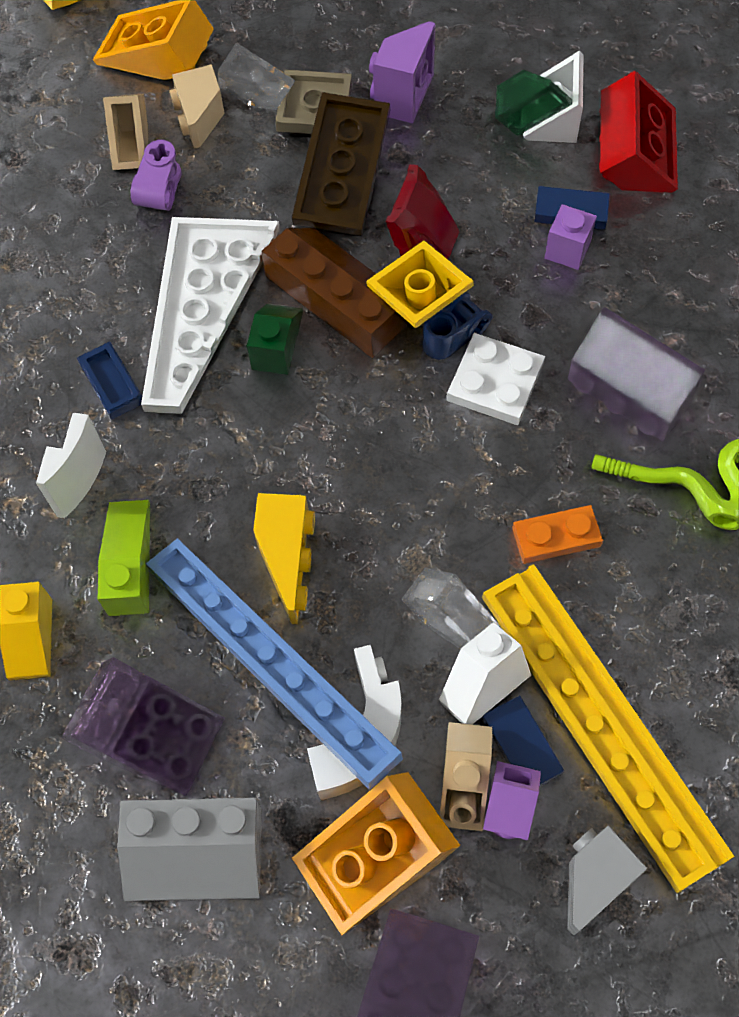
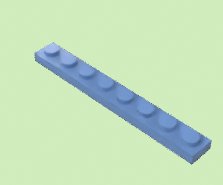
M178 538L146 563L150 573L369 790L403 760L402 753Z

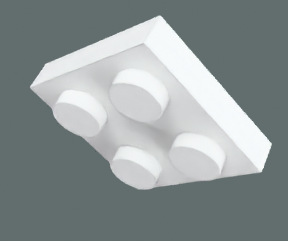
M474 333L447 392V401L519 425L543 367L545 356Z

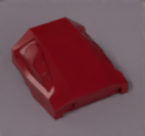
M409 164L408 174L393 210L386 219L394 246L399 249L400 256H402L422 241H425L449 260L460 231L440 194L428 180L426 173L418 165Z

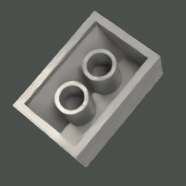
M256 798L120 801L117 849L124 901L260 899L262 808Z

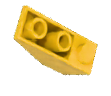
M258 493L253 528L257 545L291 624H298L299 610L306 611L308 588L307 586H302L303 572H310L311 548L305 547L307 535L314 534L315 511L308 509L307 498L303 495Z

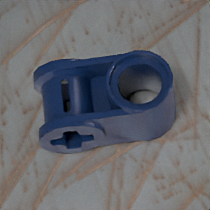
M466 291L424 322L423 351L427 356L437 360L450 357L468 343L474 333L481 335L487 329L493 318L492 314L488 310H481L470 300L471 296Z

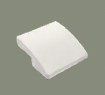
M72 414L63 448L46 447L36 481L37 486L52 510L60 518L67 517L83 500L93 485L106 455L102 441L87 414Z

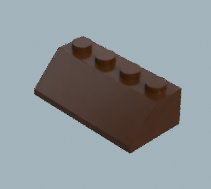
M286 228L261 251L265 275L269 280L372 359L409 324L407 320L367 286L366 281L376 275V273L315 228Z

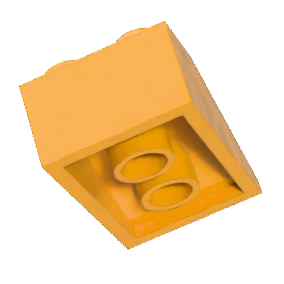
M177 0L121 14L116 18L93 61L96 65L157 79H173L172 74L196 68L195 65L201 53L206 49L207 42L214 28L195 0Z
M409 772L386 776L294 855L292 860L341 935H343L430 872L461 845Z

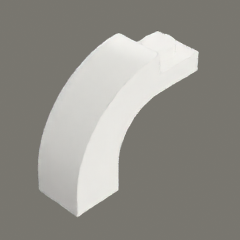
M371 645L355 648V661L366 699L363 716L395 746L401 726V691L399 681L381 685V683L388 681L382 656L374 658ZM324 744L307 748L320 801L348 793L363 785Z

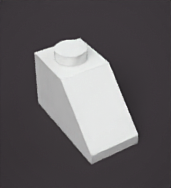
M494 622L461 648L439 698L440 703L462 724L473 725L531 676L521 644Z

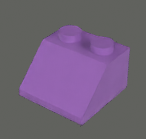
M428 21L384 38L379 51L373 52L371 56L369 73L373 74V82L370 89V98L374 99V101L390 103L391 111L389 118L413 123L434 75L435 23Z

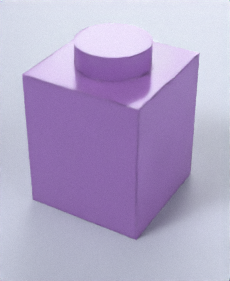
M562 204L548 234L544 259L579 270L590 246L597 216Z
M497 761L483 830L494 832L497 836L505 839L520 838L528 840L539 794L541 771Z

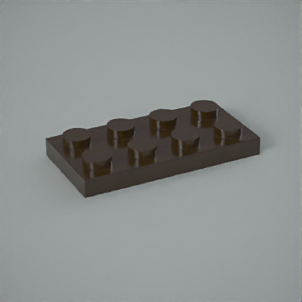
M325 92L321 93L293 209V225L357 236L363 235L390 116V103Z

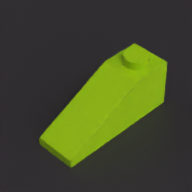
M148 499L109 502L98 560L97 599L108 616L149 613V569L146 563L150 560V502Z

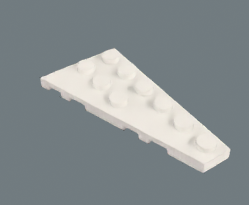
M172 217L141 403L144 412L183 413L263 263L261 251L278 235L280 231L279 221Z

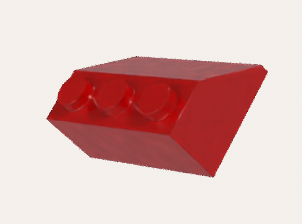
M633 71L601 90V107L599 109L601 117V134L599 136L601 144L600 173L606 180L611 181L624 191L672 193L678 190L676 107L638 72Z

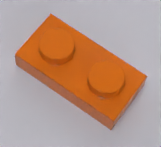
M591 505L515 521L512 527L523 564L601 547L603 542Z

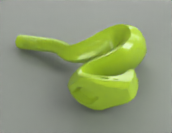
M739 439L729 442L721 449L718 457L719 473L730 491V500H724L710 482L700 473L690 468L679 466L649 468L636 464L631 465L629 462L617 461L616 459L595 454L591 469L604 471L605 473L609 472V474L614 473L616 476L619 475L620 477L623 476L624 478L649 484L674 483L683 485L692 493L706 519L714 526L726 530L739 529V469L735 464L739 463Z

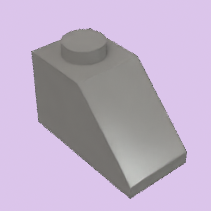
M609 826L604 828L599 834L591 828L572 846L578 852L569 862L567 929L573 936L581 931L647 869Z

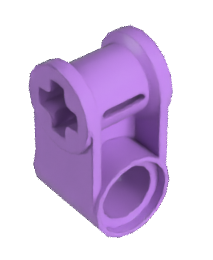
M156 140L146 146L138 172L134 176L131 185V201L133 205L166 211L172 208L182 171L180 165L175 161V148L169 141Z

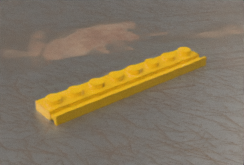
M533 564L526 571L520 574L517 573L483 592L482 599L501 628L521 644L530 672L675 892L679 893L735 857L536 566Z

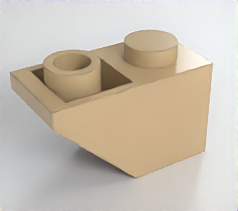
M212 65L172 74L175 89L169 90L173 107L175 111H182V114L177 116L183 136H190L194 149L201 147L225 114L220 88Z
M448 723L440 817L449 828L483 831L492 757V727Z

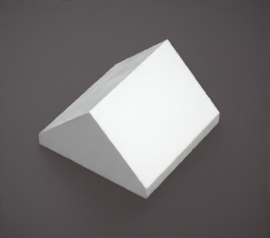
M580 51L525 84L523 137L526 140L577 143L583 110L584 55Z

